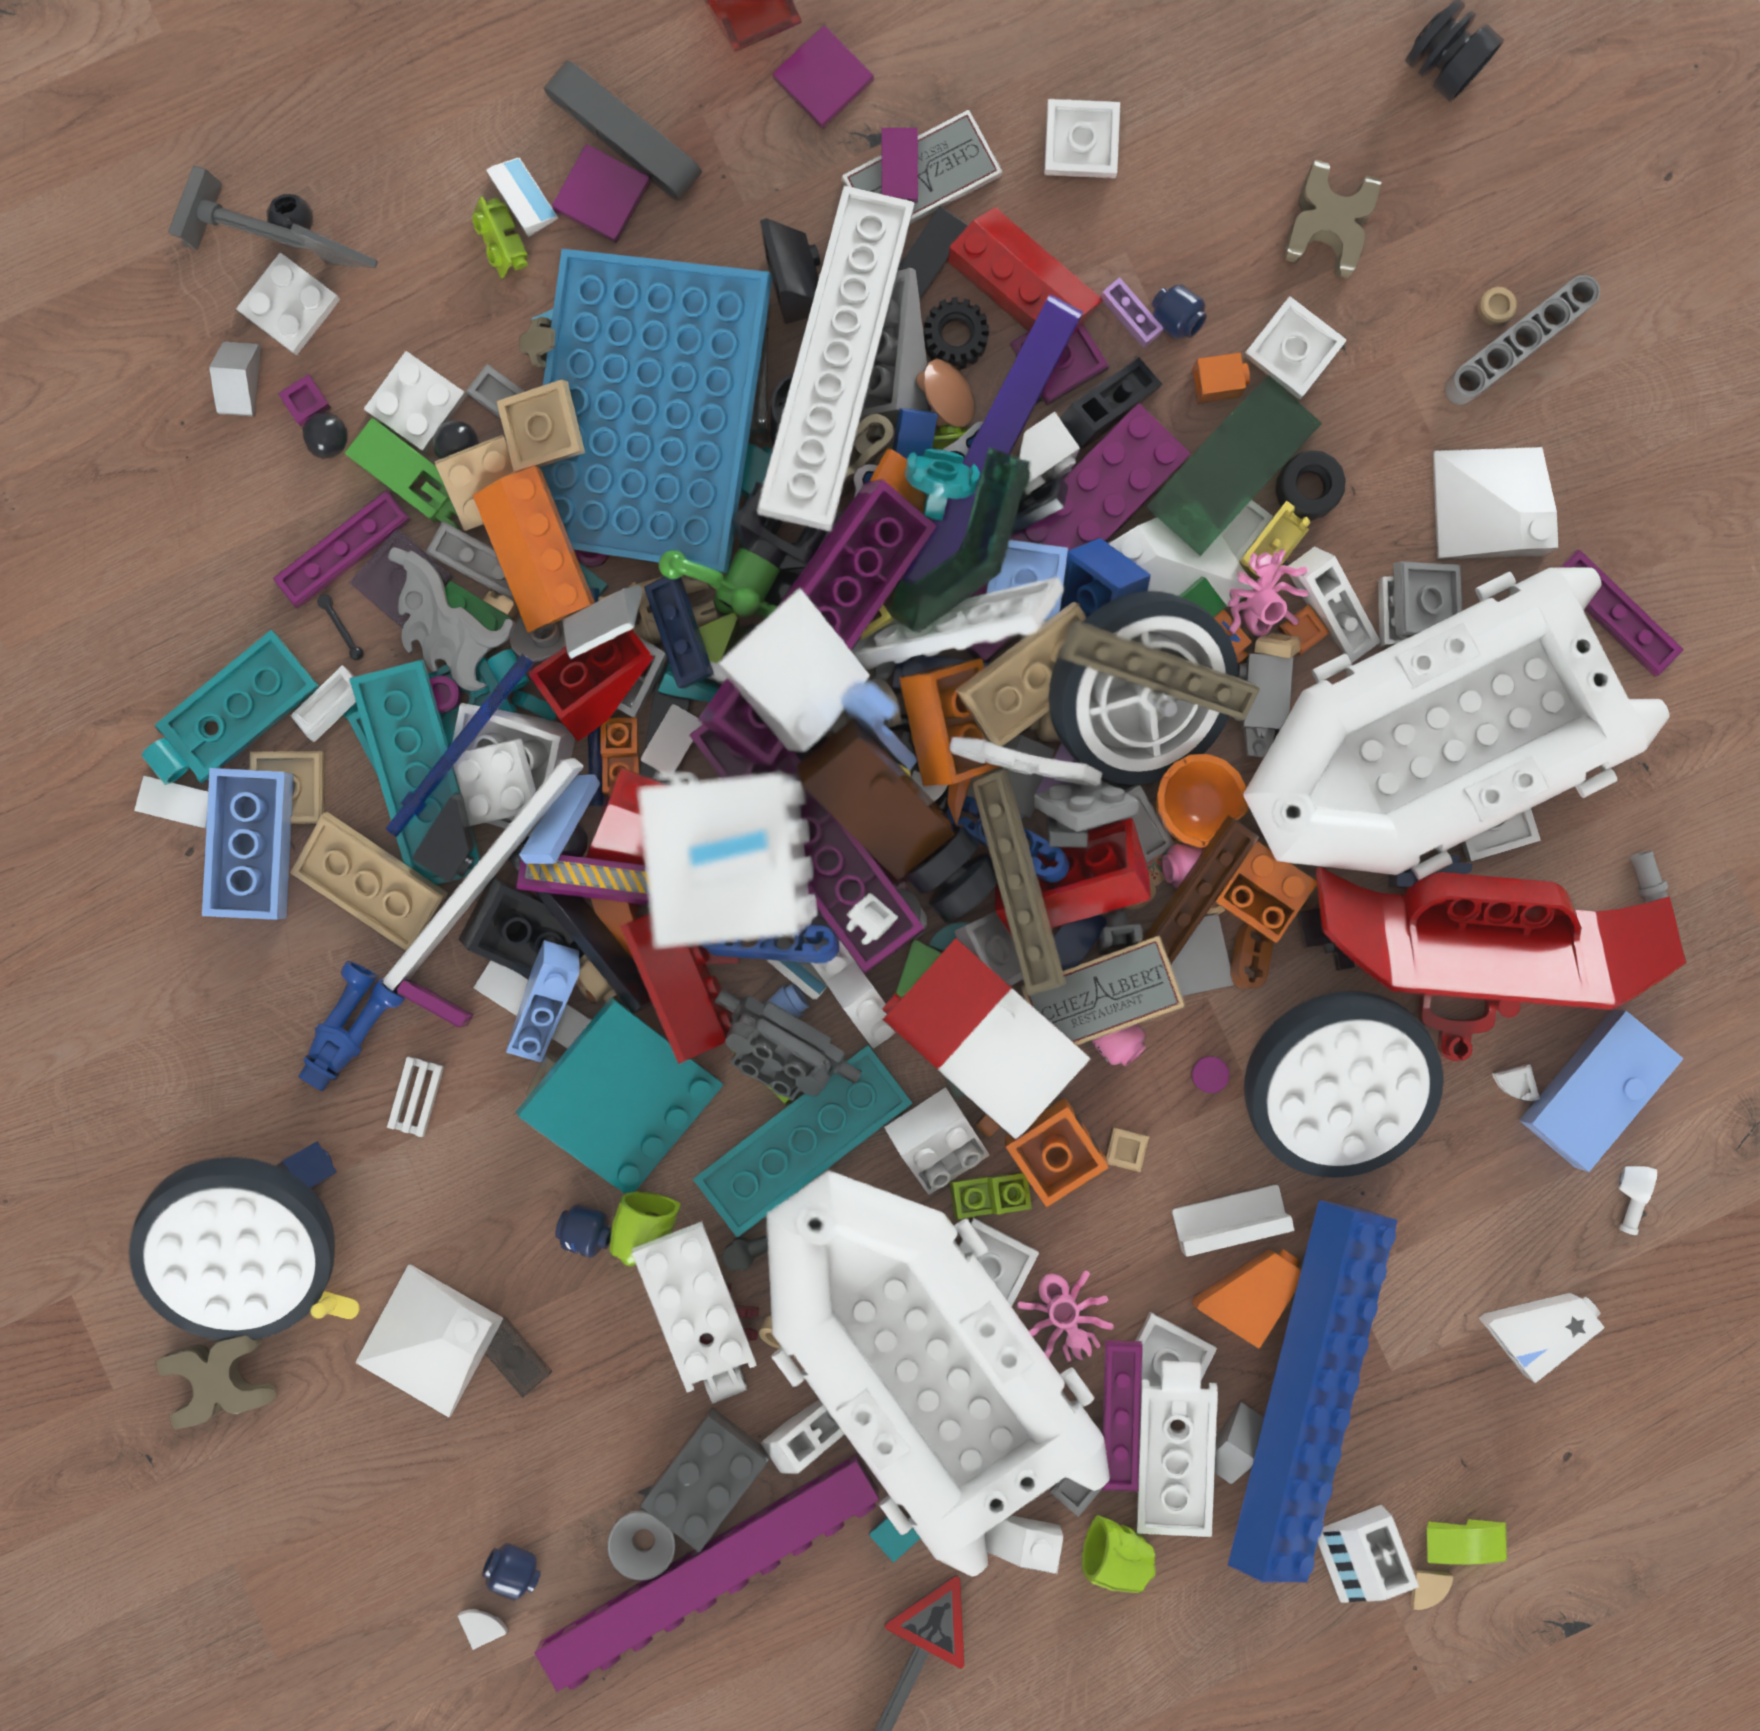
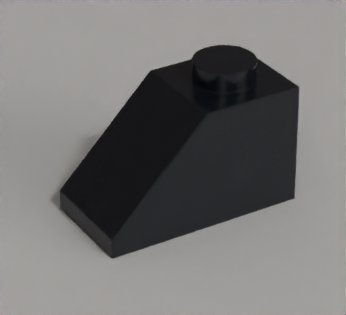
M455 792L450 796L411 858L448 882L456 874L463 877L474 861V858L469 856L475 845L461 794Z

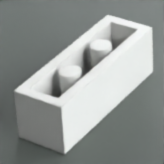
M1382 577L1378 580L1379 639L1381 641L1379 648H1389L1407 639V637L1396 636L1394 577Z

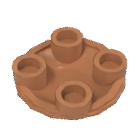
M935 359L928 363L925 370L918 373L917 384L925 392L926 399L931 406L930 411L938 414L936 425L939 427L947 424L952 427L966 426L972 421L975 414V400L965 376L955 365L942 359Z

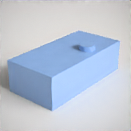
M210 768L202 916L272 920L287 919L292 826L290 818L292 816L294 788L293 773Z
M1611 1010L1541 1093L1540 1100H1536L1519 1121L1573 1167L1590 1172L1683 1058L1628 1011Z

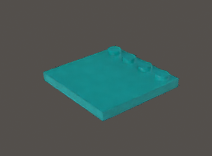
M611 996L515 1112L523 1121L626 1194L635 1192L724 1084L692 1058L678 1064L668 1039Z

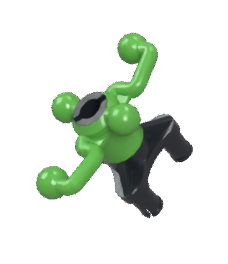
M759 482L755 483V487L743 509L737 510L731 521L736 527L741 544L730 563L728 573H725L723 576L717 570L689 561L683 553L677 550L666 551L659 560V569L666 578L678 579L683 575H687L706 582L716 589L714 605L717 611L723 615L733 612L742 617L759 614L767 618L771 615L777 606L769 604L764 600L781 570L804 569L818 550L827 533L826 530L805 526L797 542H792L791 544L776 536L784 520L758 514V505L764 484Z

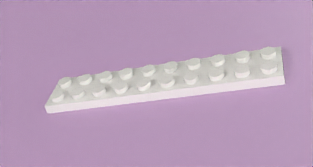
M849 186L843 187L758 505L759 515L832 531L913 214L914 202Z

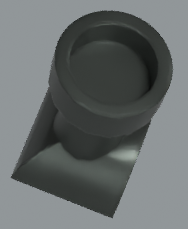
M768 1235L752 1240L745 1237H734L733 1241L726 1246L722 1255L725 1267L733 1271L740 1269L746 1271L749 1269L755 1258L768 1252Z

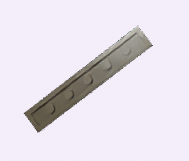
M1076 620L1073 621L1058 654L1063 659L1243 721H1245L1260 690V687L1252 682Z
M1001 769L973 780L971 784L1027 994L1035 995L1066 985L1009 772L1008 770Z

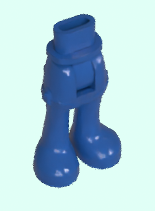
M346 961L342 967L341 975L347 983L344 992L323 1023H319L315 1028L316 1035L308 1055L303 1059L306 1064L298 1075L300 1079L320 1091H324L331 1079L336 1080L338 1078L339 1072L352 1058L359 1056V1053L362 1051L361 1044L380 1015L387 1008H398L405 1000V997L397 994V989L391 991L383 984L384 980L379 979L373 987L367 1004L349 1031L343 1029L346 1021L364 994L371 988L378 977L371 970L352 961Z

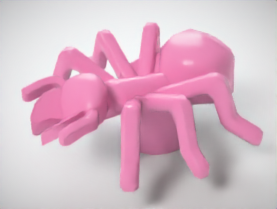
M1283 549L1279 553L1275 551L1273 556L1265 552L1257 558V554L1253 553L1250 557L1249 566L1260 578L1256 582L1244 572L1238 571L1237 577L1239 582L1247 583L1254 589L1230 590L1231 600H1229L1228 606L1231 607L1233 623L1229 628V632L1233 635L1240 626L1241 620L1243 625L1256 637L1268 634L1273 624L1279 622L1283 617L1288 619L1293 625H1297L1299 623L1298 619L1287 610V603L1277 593L1280 590H1285L1295 596L1306 597L1309 592L1305 589H1297L1286 582L1276 583L1283 574L1299 576L1305 574L1307 568L1295 569L1286 565L1279 566L1285 555ZM1238 596L1248 597L1246 601L1239 603Z
M1086 1270L1083 1271L1080 1279L1074 1283L1070 1294L1067 1281L1059 1274L1050 1273L1042 1277L1038 1284L1039 1296L1047 1305L1036 1301L1031 1303L1020 1301L1017 1303L1019 1309L1030 1311L1036 1309L1046 1312L1050 1316L1048 1319L1037 1322L1029 1330L1032 1337L1037 1335L1044 1327L1053 1324L1057 1326L1049 1337L1044 1351L1048 1359L1052 1354L1057 1338L1063 1331H1066L1067 1335L1062 1350L1068 1362L1071 1361L1068 1347L1071 1348L1073 1355L1079 1360H1083L1081 1348L1086 1351L1088 1357L1091 1356L1092 1348L1088 1338L1092 1339L1096 1348H1100L1095 1334L1078 1328V1323L1095 1324L1107 1330L1113 1329L1114 1325L1112 1323L1103 1321L1098 1317L1079 1316L1080 1311L1091 1305H1101L1108 1302L1107 1296L1090 1297L1077 1305L1075 1300L1079 1290L1085 1285L1090 1276V1273Z

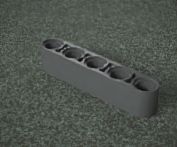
M566 60L544 86L545 93L553 102L639 172L648 176L654 184L673 199L679 201L702 174L700 167L694 160L573 62Z

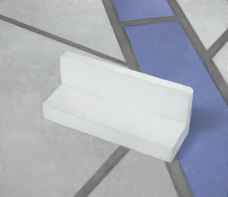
M1276 1184L1172 1210L1181 1252L1186 1257L1295 1231L1291 1216L1285 1213L1280 1189Z

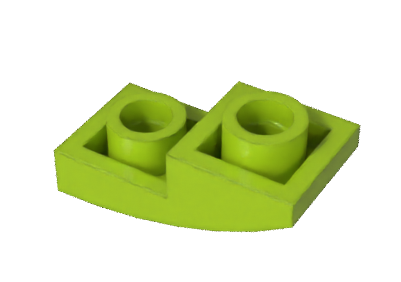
M1023 1172L949 1182L955 1219L987 1214L999 1215L1032 1209L1029 1184Z
M1468 1519L1467 1525L1428 1522V1563L1470 1565L1507 1561L1506 1523Z

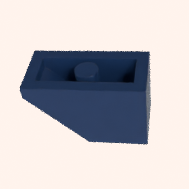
M318 1141L276 1165L299 1178L311 1190L337 1172L333 1166L331 1156L322 1149Z

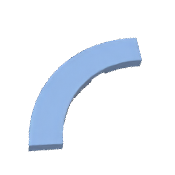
M854 682L841 697V702L850 719L854 718L898 764L911 770L917 762V757L905 747L883 722V718H891L897 710L896 705L873 683Z

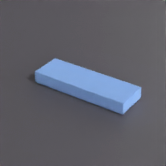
M577 775L537 823L519 854L525 864L556 863L600 785L596 775Z

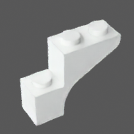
M821 915L812 921L810 925L828 927L838 939L839 951L835 958L827 963L811 964L827 984L841 1007L874 1049L896 1033L882 1020L886 1013L881 1009L886 1003L834 930ZM804 937V944H809ZM822 938L819 944L812 945L817 951H820L821 946L828 945V942L825 938Z

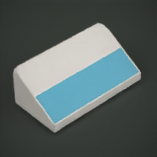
M519 157L494 165L486 170L491 181L528 237L558 219V216Z
M766 829L688 847L694 887L775 868Z
M781 936L777 942L779 950H787L793 945L784 936ZM767 960L813 1000H817L828 987L811 963Z

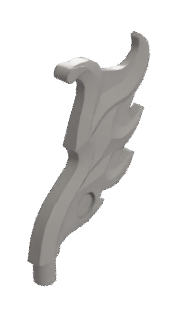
M393 547L389 553V561L404 566L403 569L407 570V580L398 602L399 615L407 616L410 614L402 629L401 639L403 646L408 653L412 654L414 652L413 642L418 640L422 646L424 660L430 670L435 673L438 672L437 661L444 660L451 670L453 679L460 687L469 691H480L486 688L487 685L485 683L477 681V665L491 648L500 647L507 642L515 628V622L511 619H506L500 630L491 631L464 608H451L448 604L443 580L437 569L414 551L410 550L407 552Z

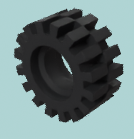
M958 297L951 298L949 303L946 302V299L940 301L939 307L936 308L934 306L930 310V315L925 320L923 333L925 348L928 349V355L931 359L935 357L936 359L950 362L955 366L960 365V369L967 368V364L970 362L973 365L977 362L979 356L982 357L988 341L989 325H987L985 313L981 314L980 307L977 304L974 307L971 306L970 300L965 298L963 302H958ZM960 321L968 327L970 338L965 344L951 346L945 342L942 337V330L949 322Z

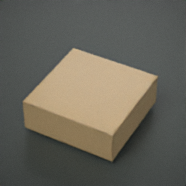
M1269 632L1256 640L1255 653L1291 658L1300 651L1301 639L1296 636Z
M1112 1127L1105 1155L1107 1163L1141 1172L1149 1136Z

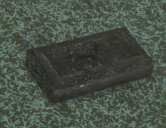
M504 1316L485 1355L523 1398L549 1376L552 1370L507 1317Z

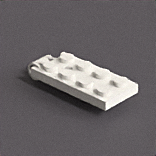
M703 1222L632 1248V1255L686 1391L694 1390L693 1384L704 1380L712 1403L747 1391L746 1381L740 1366L748 1363L749 1367L752 1368L757 1366L756 1360ZM704 1333H710L714 1339L710 1344L706 1345L700 1342V1336Z
M1162 1361L1161 1387H1151L1149 1380H1142L1137 1533L1212 1537L1218 1391L1217 1383H1209V1389H1200V1363ZM1176 1419H1180L1185 1423V1426L1182 1430L1177 1431L1171 1428V1423Z

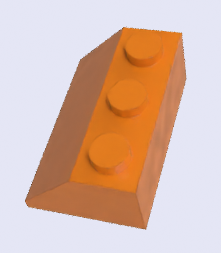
M982 658L926 669L899 678L923 786L951 785L1002 767L987 763L986 761L985 763H979L952 753L950 750L952 737L987 741L956 692L958 687L984 669Z

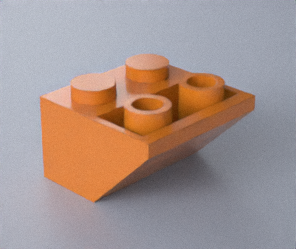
M1256 841L1215 902L1273 942L1278 943L1317 885V881L1291 863L1276 861L1272 851Z

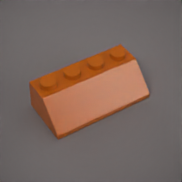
M536 465L503 477L472 495L528 633L561 621L595 603L541 468Z

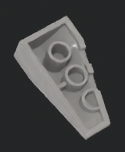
M913 268L897 272L859 422L871 414H880L889 419L893 427H896L899 408L928 411V401L925 392L917 384V375L925 370L927 359L916 270Z

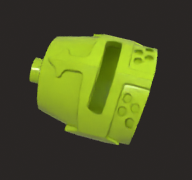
M637 1191L623 1195L612 1223L609 1248L611 1254L614 1257L620 1258L623 1264L635 1266L636 1262L632 1255V1248L671 1234L681 1203L664 1195L651 1192Z
M1096 1515L1084 1540L1082 1570L1085 1578L1090 1583L1111 1591L1141 1593L1149 1580H1152L1155 1576L1154 1548L1132 1528L1125 1525L1120 1526L1115 1521Z

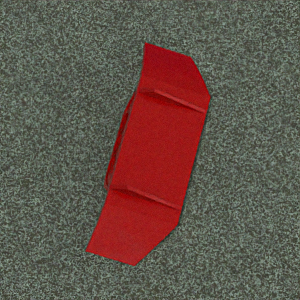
M1322 866L1315 870L1324 934L1366 973L1393 992L1614 1010L1651 988L1687 963L1670 896L1621 909L1584 911L1575 910L1569 893L1562 886L1551 881L1439 872L1418 880L1407 889L1404 895L1379 893L1360 887L1333 874Z

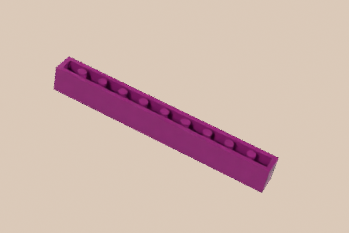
M855 1453L709 1540L700 1552L694 1549L672 1562L662 1574L652 1579L642 1580L541 1640L535 1655L556 1692L567 1686L572 1690L583 1684L589 1678L588 1673L598 1667L602 1671L612 1667L621 1659L620 1654L630 1648L633 1651H638L648 1645L653 1640L652 1635L664 1629L666 1632L674 1630L685 1621L684 1616L696 1610L698 1613L706 1611L717 1602L716 1597L724 1592L729 1591L730 1594L741 1590L749 1583L748 1578L759 1571L762 1575L773 1571L781 1564L780 1559L791 1552L794 1556L803 1553L812 1546L811 1540L824 1533L826 1537L835 1534L844 1527L843 1521L856 1514L857 1518L867 1515L876 1508L875 1502L879 1501V1490L860 1457Z

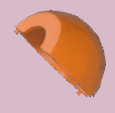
M1210 754L1189 755L1175 762L1162 776L1156 792L1157 814L1164 829L1176 840L1196 848H1204L1228 815L1238 821L1248 813L1249 806L1243 796L1247 788L1239 772L1226 760Z

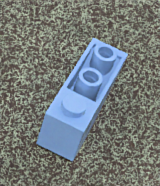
M546 940L543 941L527 982L506 1053L542 1062L579 975V950Z

